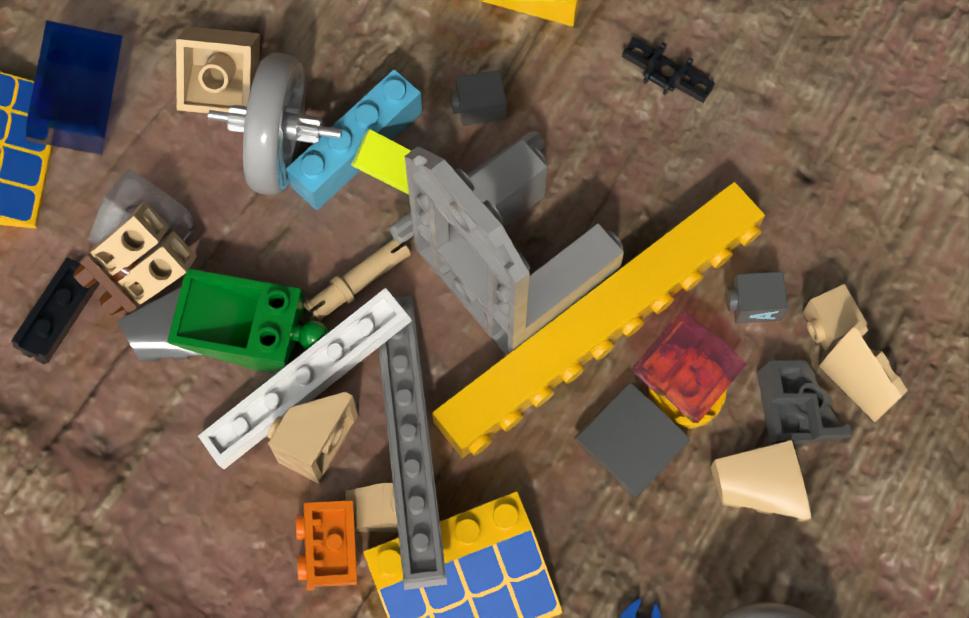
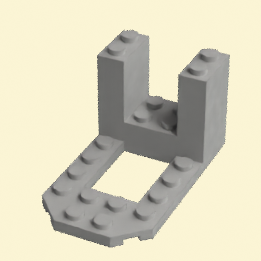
M523 139L470 178L462 169L458 168L454 171L445 159L419 146L405 155L415 250L506 356L620 269L624 254L621 241L612 231L606 232L599 224H596L530 275V266L527 260L516 250L504 229L509 223L545 197L546 158L536 147L530 148Z

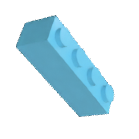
M396 70L390 72L331 127L342 129L341 139L321 136L319 143H313L286 168L291 188L318 211L360 171L351 166L365 131L371 129L393 141L423 113L421 92Z

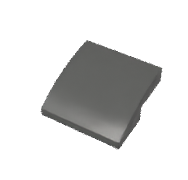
M627 383L574 437L600 467H605L631 496L636 497L690 441L684 432L659 407L631 383Z

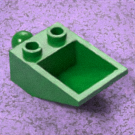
M189 269L184 275L167 343L251 370L277 374L293 361L297 341L307 350L329 333V330L325 324L319 321H309L301 326L305 311V299L300 288ZM266 336L273 337L274 343L272 345H264Z

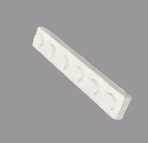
M387 288L383 289L199 434L198 437L221 468L226 469L268 435L271 425L278 416L284 417L290 407L313 400L412 321Z

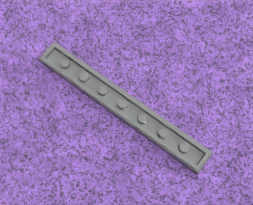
M412 296L395 298L412 321L379 347L405 590L447 585Z

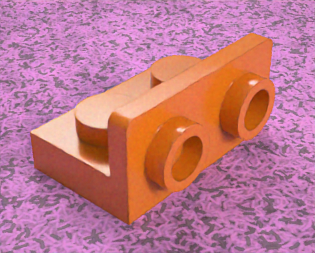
M353 500L304 503L303 515H296V540L304 539L305 555L297 556L298 580H306V591H314L315 587L356 585Z

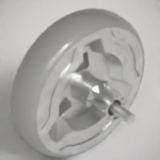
M276 52L262 59L253 79L247 106L233 104L229 108V113L209 110L208 119L227 122L229 131L244 133L243 171L245 181L252 191L263 195H277L285 191L289 184L286 168L297 159L301 141L319 143L321 136L341 139L342 129L323 127V121L320 117L304 115L306 96L304 68L302 62L291 54Z

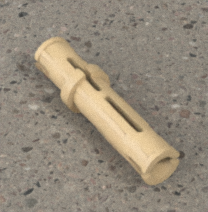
M392 238L393 240L341 278L335 276L331 279L330 286L309 301L304 302L305 308L309 314L313 312L312 318L315 321L321 322L323 318L343 303L349 305L355 300L354 295L402 260L411 256L407 246L404 245L400 248L402 243H398Z

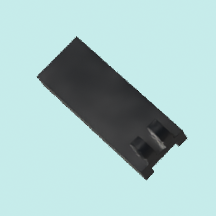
M68 257L65 259L12 338L13 347L20 350L24 356L29 358L35 357V360L42 364L49 363L100 283L97 281L91 287L86 288L74 278L73 274L81 263Z

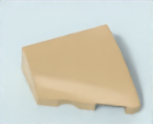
M859 321L833 348L819 367L876 422L908 390L900 377L891 369L884 353L869 349L862 338L868 329Z
M792 440L715 459L712 463L711 471L722 505L735 508H752L759 513L768 515L776 513L795 517L797 521L801 522L811 519L807 493Z

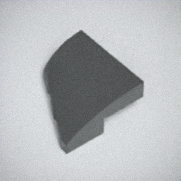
M181 287L117 320L140 362H155L162 358L170 357L175 360H189V356H205L167 343Z
M770 360L757 371L770 445L792 440L793 445L845 439L853 435L849 424L847 423L842 426L830 408L829 404L833 400L827 391L817 384L815 373L806 360Z

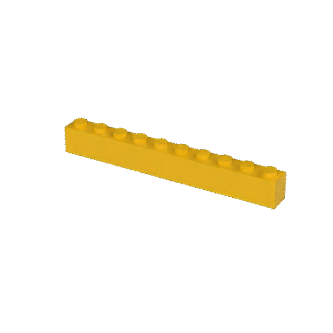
M733 182L432 412L433 423L462 459L470 453L473 456L480 454L492 443L491 436L501 429L507 432L515 427L523 419L522 412L531 405L538 408L547 402L554 394L552 389L562 381L569 384L578 378L585 370L584 364L593 357L597 361L605 357L615 347L613 342L623 334L626 337H630L644 325L643 319L653 311L656 314L663 312L673 303L674 298L672 296L682 288L686 292L694 288L703 279L702 273L711 266L715 269L721 267L733 255L731 250L740 243L744 247L752 243L762 232L759 228L765 214Z

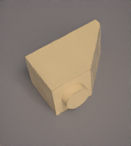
M380 483L346 491L345 501L353 500L355 532L398 533L393 483Z

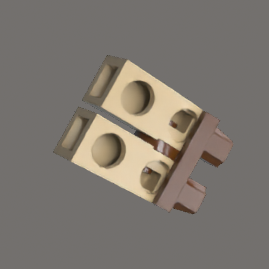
M145 200L130 216L89 249L80 261L81 265L73 276L83 287L89 288L98 281L107 290L99 301L101 306L110 315H114L124 309L131 313L139 304L147 301L187 273L197 256L174 231H171L162 238L170 226Z

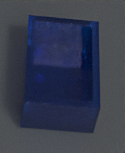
M46 20L26 123V141L99 155L103 154L122 35Z

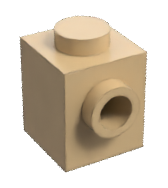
M845 284L810 299L803 311L808 320L807 329L811 338L816 343L820 342L825 352L833 349L859 321L865 326L868 325Z

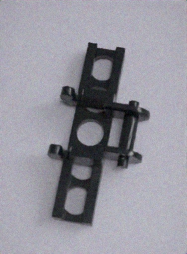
M634 37L631 39L628 47L624 49L622 57L645 70L642 74L645 76L644 84L651 81L664 88L663 95H667L669 91L673 92L677 88L704 104L714 89L715 83L690 69L694 59L689 57L686 62L687 64L680 67L662 56L667 48L666 43L662 42L660 49L656 50ZM638 48L643 52V56L640 57L631 52V50ZM665 66H670L675 72L672 76L667 77L662 74L661 69ZM685 76L690 78L691 82L689 84L682 81ZM702 84L705 86L706 92L703 93L693 86Z

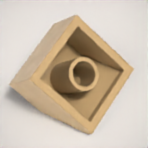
M187 26L176 39L177 110L207 114L209 110L229 113V108L233 104L247 106L253 79L260 63V34Z
M342 392L290 407L284 417L278 416L271 425L267 436L270 439L268 444L278 463L320 484L359 417L353 395Z

